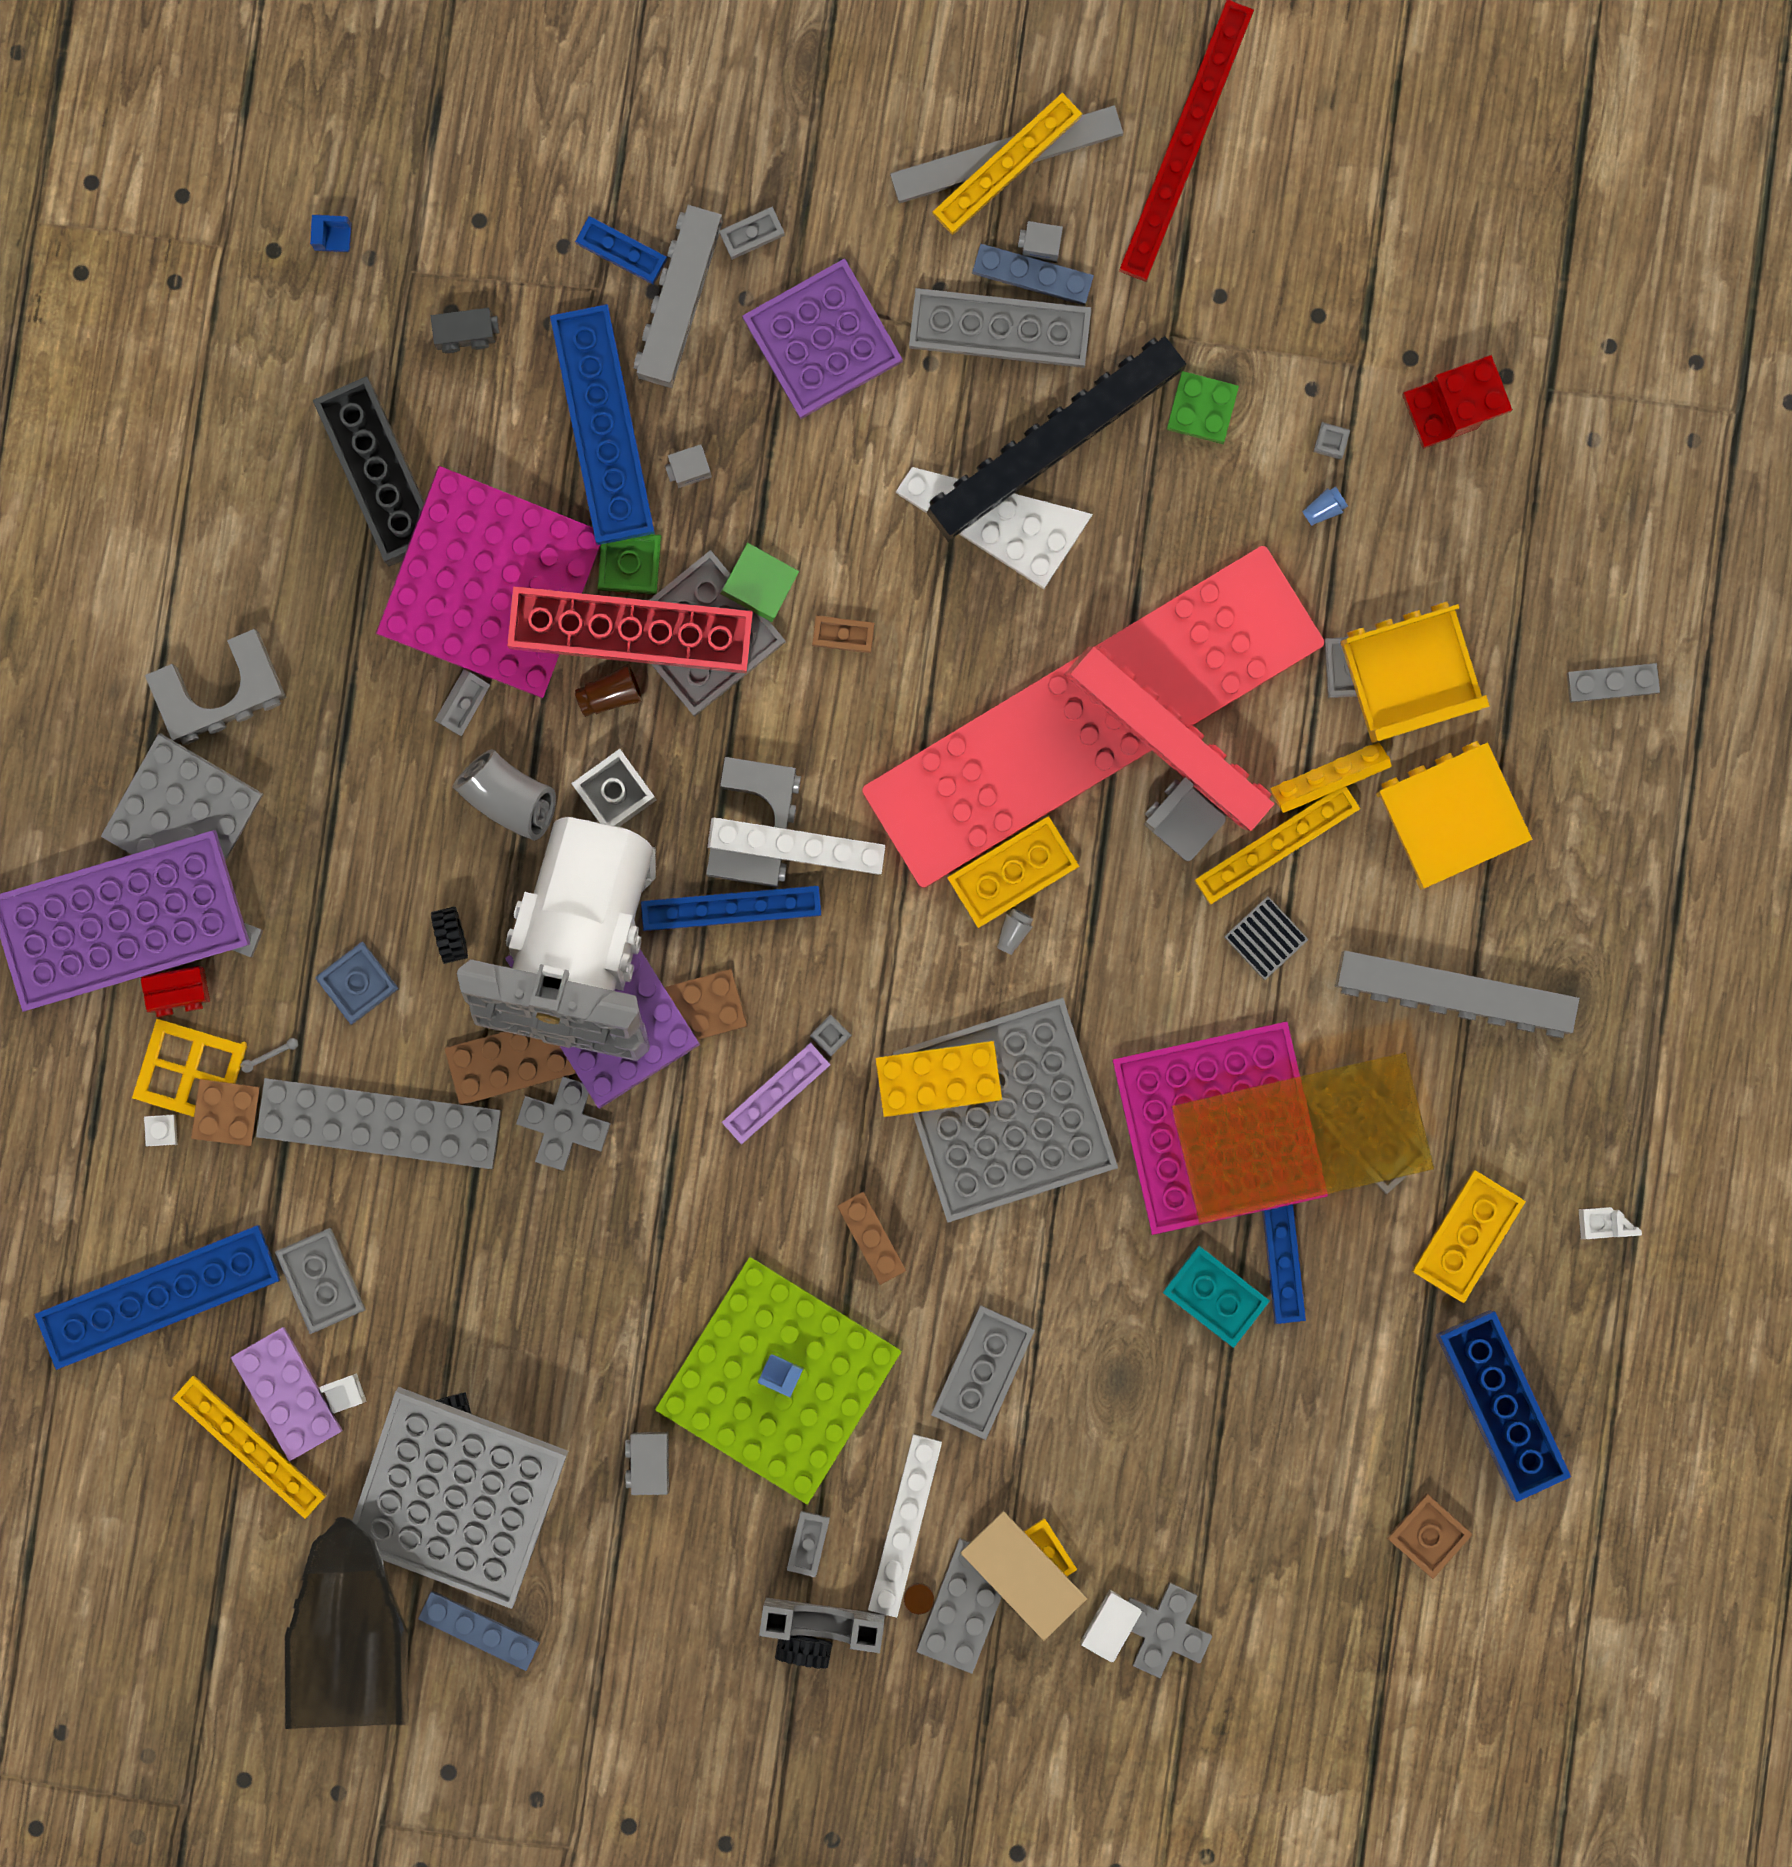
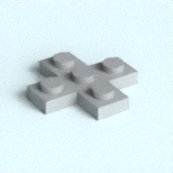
M562 1077L554 1105L525 1096L516 1125L544 1133L535 1162L565 1171L573 1143L602 1152L611 1123L583 1114L589 1096L583 1083Z
M1169 1582L1157 1609L1129 1597L1128 1602L1142 1611L1131 1632L1144 1637L1132 1665L1161 1678L1173 1651L1197 1663H1201L1212 1635L1186 1623L1196 1601V1594Z

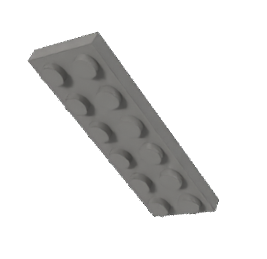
M915 288L909 348L1085 368L1091 307Z

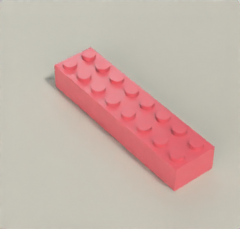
M513 586L507 646L512 650L747 673L753 611Z
M1097 646L1096 648L1087 647L1064 675L1183 778L1189 779L1194 784L1193 787L1239 827L1252 831L1273 807L1274 803L1269 799L1272 794L1259 783L1251 784L1247 780L1250 775L1239 765L1228 764L1224 760L1227 755L1216 745L1205 744L1202 741L1204 735L1193 725L1189 726L1187 724L1185 726L1179 721L1182 716L1170 705L1162 706L1157 702L1159 696L1148 686L1144 687L1143 685L1140 687L1136 684L1134 680L1137 677L1125 666L1117 667L1111 661L1114 657L1102 646Z

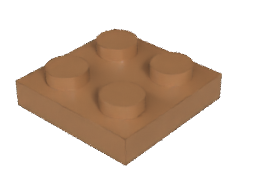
M199 1079L191 1139L251 1146L260 1087Z
M1426 1493L1390 1533L1387 1539L1429 1577L1434 1579L1473 1534Z

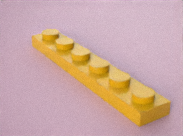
M1062 92L933 210V215L954 235L1082 117L1081 111Z
M1347 787L1334 791L1199 876L1194 882L1209 905H1211L1361 808Z
M195 1375L172 1398L304 1519L308 1518L326 1498L327 1495Z

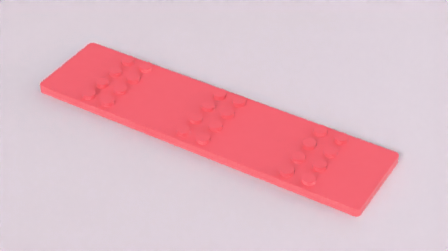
M1260 546L1099 643L1095 648L1102 646L1114 657L1111 661L1117 667L1125 666L1137 677L1134 680L1136 684L1140 687L1143 685L1144 687L1148 686L1159 696L1157 700L1162 706L1170 705L1182 716L1179 720L1182 724L1194 726L1321 649L1324 645V639L1268 548ZM1078 657L863 787V795L921 888L930 886L1152 751L1064 675Z

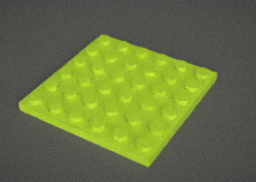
M749 1257L655 1410L808 1505L902 1350L762 1263ZM771 1354L803 1368L791 1397L758 1383L759 1377Z

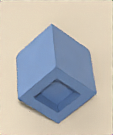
M771 1354L759 1377L758 1383L791 1397L803 1368Z

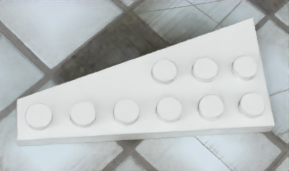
M912 467L897 489L896 494L927 513L928 508L931 506L930 500L941 492H944L945 495L955 489L953 484L958 479ZM1013 494L959 535L1042 589H1045L1093 514Z

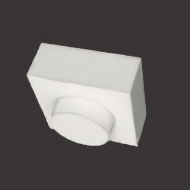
M176 1115L144 1117L146 1146L178 1145Z

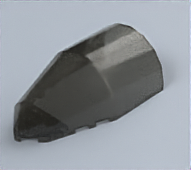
M339 1517L335 1519L336 1522L323 1535H320L312 1543L301 1579L303 1580L298 1599H295L293 1606L295 1610L290 1627H287L285 1633V1729L408 1725V1631L376 1540L350 1518Z

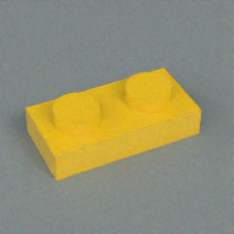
M1045 1518L1024 1530L1027 1536L1066 1576L1077 1570Z

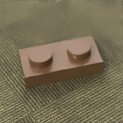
M816 615L812 646L871 654L875 623Z

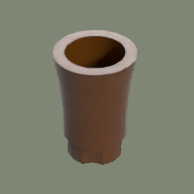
M629 664L600 679L585 684V687L575 690V696L584 717L594 713L597 715L625 705L643 702L639 685Z

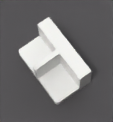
M1109 1589L1082 1637L1081 1645L1109 1662H1114L1141 1615V1609L1122 1599L1119 1594Z

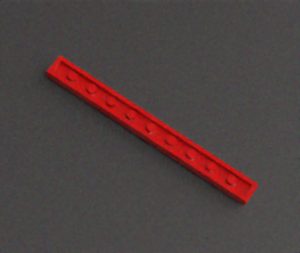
M1226 0L1119 272L1147 282L1254 9L1231 0Z

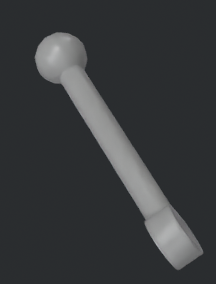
M290 1038L286 1044L252 1061L244 1060L240 1065L242 1071L248 1073L253 1070V1066L288 1049H296L298 1047L297 1039Z

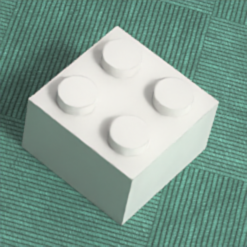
M618 749L571 783L599 823L610 826H622L657 800L621 749Z

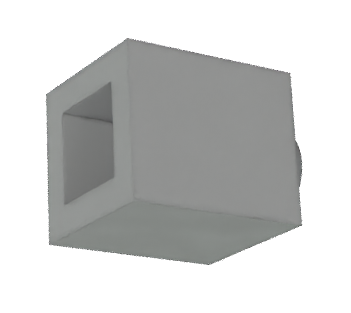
M1028 221L1027 230L1021 229L1018 247L1024 248L1023 256L1057 262L1063 227Z
M701 444L668 455L670 464L665 465L670 482L676 480L678 488L712 477Z

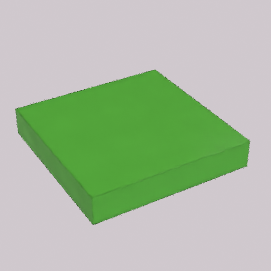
M651 534L601 544L598 591L656 595L662 536Z
M747 542L720 594L766 620L773 622L799 571Z

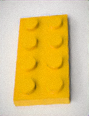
M1048 816L950 875L947 879L979 929L1080 866Z
M994 1041L875 1058L884 1117L1002 1100Z
M1473 1170L1411 1272L1461 1303H1465L1526 1201L1478 1171Z

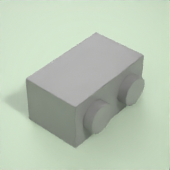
M668 1432L632 1433L630 1435L631 1440H625V1457L631 1458V1470H626L625 1474L626 1488H631V1495H667L669 1493Z

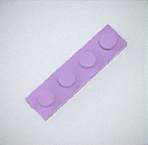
M811 1043L808 1044L723 1120L722 1123L742 1145L824 1072L830 1064Z

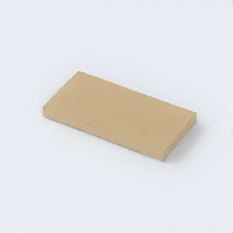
M1004 1510L960 1552L1043 1641L1087 1600V1597Z

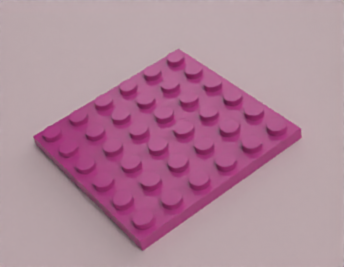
M438 466L375 634L543 698L559 654L512 650L508 648L513 586L582 593L600 545L596 544L593 527Z
M1288 1022L1112 1060L1151 1235L1328 1197Z

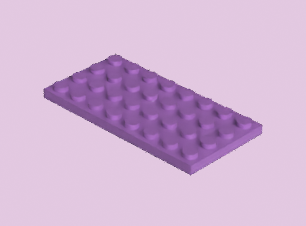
M216 830L0 894V940L22 1012L250 945Z

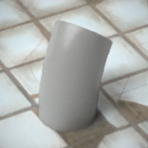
M493 749L486 751L475 759L458 776L452 787L467 802L491 820L534 841L540 839L545 834L554 815L556 806L555 790L523 774L505 761Z

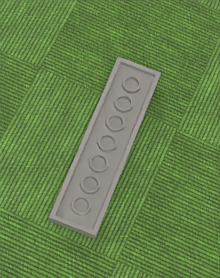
M264 1078L256 1137L493 1169L502 1110Z

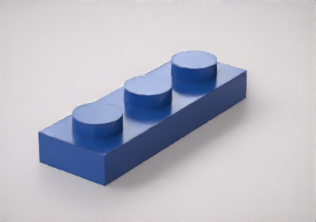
M591 216L586 220L575 241L580 247L652 285L655 284L668 260L663 254Z

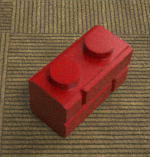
M202 966L141 977L146 1011L148 1013H155L156 1017L173 1015V1009L185 1007V1012L203 1009L202 1003L210 1002L205 969Z

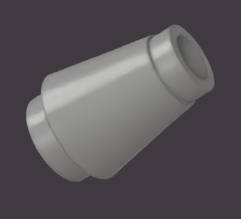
M1012 908L1010 914H1006L996 947L1012 955L1033 928L1031 926L1033 918Z

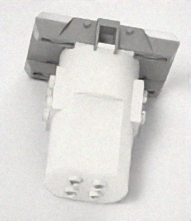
M565 817L554 822L534 894L524 892L522 901L517 902L514 911V918L517 919L514 929L510 928L507 934L506 946L509 947L510 956L514 960L513 967L508 968L470 959L457 971L460 990L465 1002L470 1007L475 1025L540 1039L548 1044L566 1048L576 1047L638 1061L649 1051L650 1044L645 1024L642 1022L637 997L614 991L615 989L623 991L625 982L631 981L634 965L631 964L633 954L639 953L641 946V937L638 936L639 927L635 925L634 918L653 854V848L647 840L628 829L589 820Z

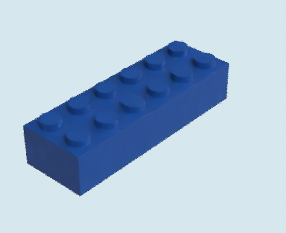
M1488 1310L1436 1334L1510 1498L1518 1502L1570 1478L1571 1475L1496 1312Z

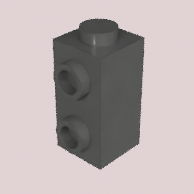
M490 308L430 315L434 345L437 350H442V353L459 352L460 347L468 346L475 350L488 348L489 344L496 343L495 334L500 333L498 317L492 316Z

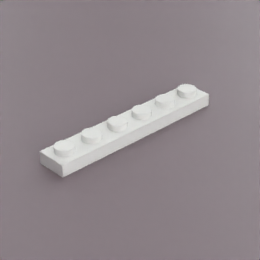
M711 818L707 848L877 875L882 874L885 845L720 818Z
M915 1434L912 1436L868 1608L869 1611L896 1618L898 1616L942 1441Z

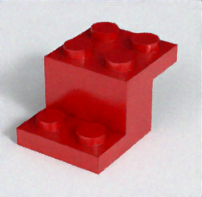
M1492 355L1437 374L1432 382L1402 394L1423 449L1477 430L1483 422L1510 413L1513 410Z

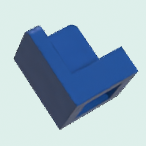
M312 215L310 244L315 251H350L351 222L347 216Z

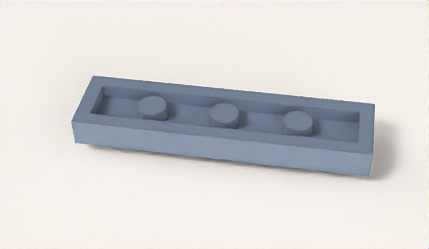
M980 244L972 274L1084 306L1086 305L1094 277L1091 274Z
M431 1591L418 1618L527 1671L540 1642L434 1591Z

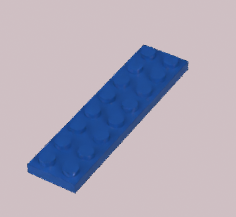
M608 304L551 315L550 319L596 544L601 545L655 534Z
M257 1225L34 1315L54 1367L58 1370L279 1282L281 1279L260 1225Z

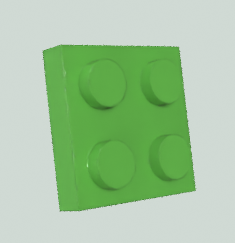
M1182 371L1167 430L1224 444L1239 386Z

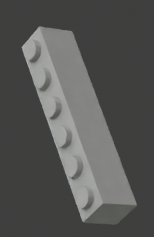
M691 205L687 206L685 213L680 212L676 229L680 230L677 241H671L668 251V257L671 258L669 268H663L660 276L659 285L663 286L660 297L655 295L651 306V313H654L651 324H646L643 332L642 341L646 342L643 353L638 351L633 368L637 369L638 379L673 388L719 237V230H721L723 224L722 214Z

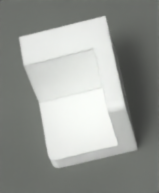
M357 1373L319 1387L320 1392L325 1393L332 1413L367 1402Z

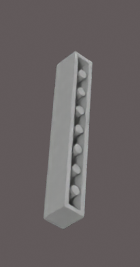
M1350 951L1341 952L1335 987L1342 988L1341 994L1359 997V992L1371 994V1000L1388 1003L1389 998L1400 1000V1006L1417 1009L1418 1004L1430 1006L1429 1012L1446 1015L1447 1010L1459 1012V1018L1476 1021V1016L1488 1018V1024L1505 1026L1506 1022L1517 1024L1516 1029L1527 1032H1534L1535 1028L1547 1030V1036L1564 1038V1033H1573L1580 999Z

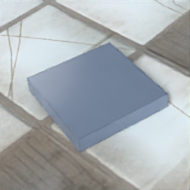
M364 942L359 943L315 977L350 1025H353L399 990L398 986Z

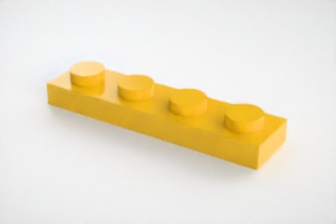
M1377 742L1293 779L1284 781L1270 789L1282 813H1285L1392 767L1389 756L1381 744Z

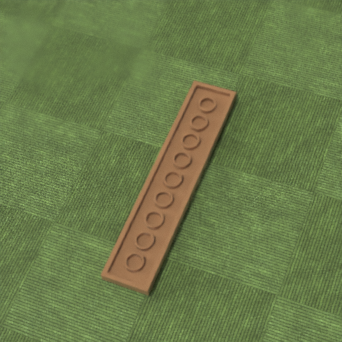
M732 969L664 987L697 1040L747 1027ZM501 1032L444 1048L460 1105L577 1074L560 1046L544 1043L540 1039L508 1032Z

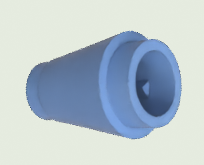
M1335 486L1331 490L1327 488L1302 512L1310 525L1313 526L1316 523L1342 514V510L1348 507Z

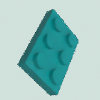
M1199 1245L1162 1292L1232 1348L1237 1345L1270 1302L1269 1299Z

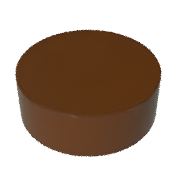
M916 1583L906 1590L904 1603L911 1613L925 1614L933 1606L934 1595L927 1585Z

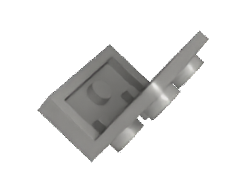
M1186 777L1181 783L1175 779L1165 791L1168 795L1161 805L1156 801L1145 813L1149 819L1144 825L1182 859L1191 861L1221 828L1226 819L1220 811L1192 788L1194 784Z

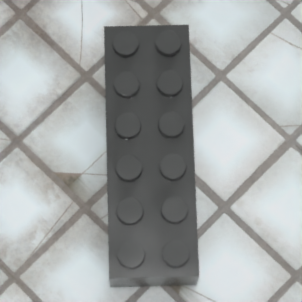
M366 376L314 399L313 403L382 558L390 567L403 560L422 510L424 499L375 389Z

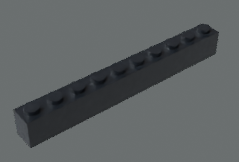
M1164 336L1159 341L1156 338L1151 339L1141 348L1143 352L1134 358L1130 355L1118 364L1119 370L1112 375L1106 372L1094 382L1096 386L1087 392L1083 389L1071 398L1073 403L1065 409L1062 406L1056 408L1047 416L1049 420L1041 426L1038 423L1034 424L1024 432L1026 436L1018 443L1014 440L1009 442L1000 450L1002 455L995 460H992L991 457L977 466L978 472L969 478L968 475H964L953 484L955 489L946 495L944 492H941L929 502L931 506L928 508L927 515L948 542L1180 374L1184 370L1186 362L1167 337Z

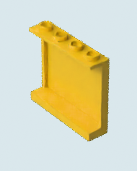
M1448 601L1431 606L1432 612L1421 615L1420 610L1403 615L1404 621L1393 624L1392 619L1376 623V630L1366 633L1364 627L1347 632L1348 638L1340 641L1372 743L1490 707L1487 695H1481L1455 611L1459 609L1458 604L1449 607Z
M1478 741L1462 747L1463 753L1454 758L1451 753L1446 754L1435 760L1436 766L1426 770L1425 766L1422 765L1409 771V778L1399 782L1397 777L1380 784L1382 790L1377 792L1376 795L1382 799L1418 878L1416 882L1420 890L1533 840L1488 742L1480 745Z

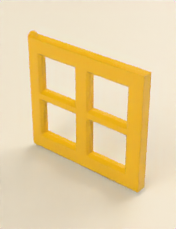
M156 1019L132 1098L194 1117L196 1105L187 1103L194 1079L236 1084L241 1068L240 1065L243 1062L247 1049V1043L242 1042L240 1044ZM165 1034L193 1041L185 1066L158 1058ZM205 1045L232 1053L225 1078L197 1070ZM155 1066L182 1074L175 1099L148 1091Z

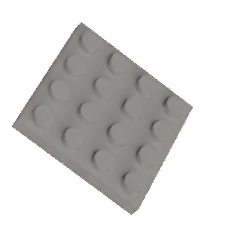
M711 550L649 600L750 611L720 594L730 573ZM753 612L747 673L658 664L651 665L695 717L785 644L786 641L770 621Z
M160 733L149 749L101 837L126 852L135 854L216 830L226 861L264 794Z

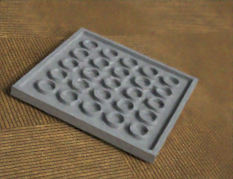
M1064 998L893 1052L894 1055L994 1041L1002 1094L1001 1101L912 1113L947 1223L1118 1168Z
M398 1387L395 1391L344 1546L512 1609L569 1451Z

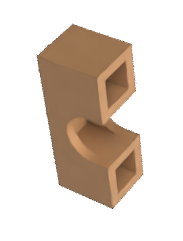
M864 1191L837 1206L879 1285L906 1271Z

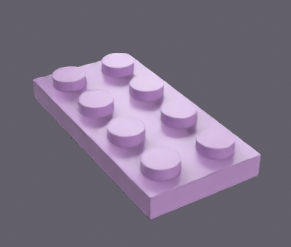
M285 1327L231 1357L289 1462L343 1431Z

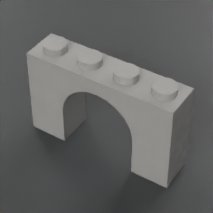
M253 629L227 640L238 665L241 681L235 697L222 707L207 709L197 706L189 696L178 667L173 664L145 675L171 740L176 743L181 742L182 745H188L197 741L199 734L209 731L210 734L219 732L226 728L225 723L235 719L237 722L245 721L254 716V711L264 708L265 711L281 705L280 700L287 698L260 633L257 630Z
M725 757L721 779L722 789L750 793L762 797L770 804L774 811V827L787 829L788 822L794 823L796 805H791L793 793H799L801 776L796 775V768ZM710 848L706 875L708 877L778 887L779 881H785L787 864L782 863V859Z
M766 1598L763 1605L759 1636L789 1640L790 1636L794 1635L815 1636L850 1644V1649L880 1653L885 1615Z

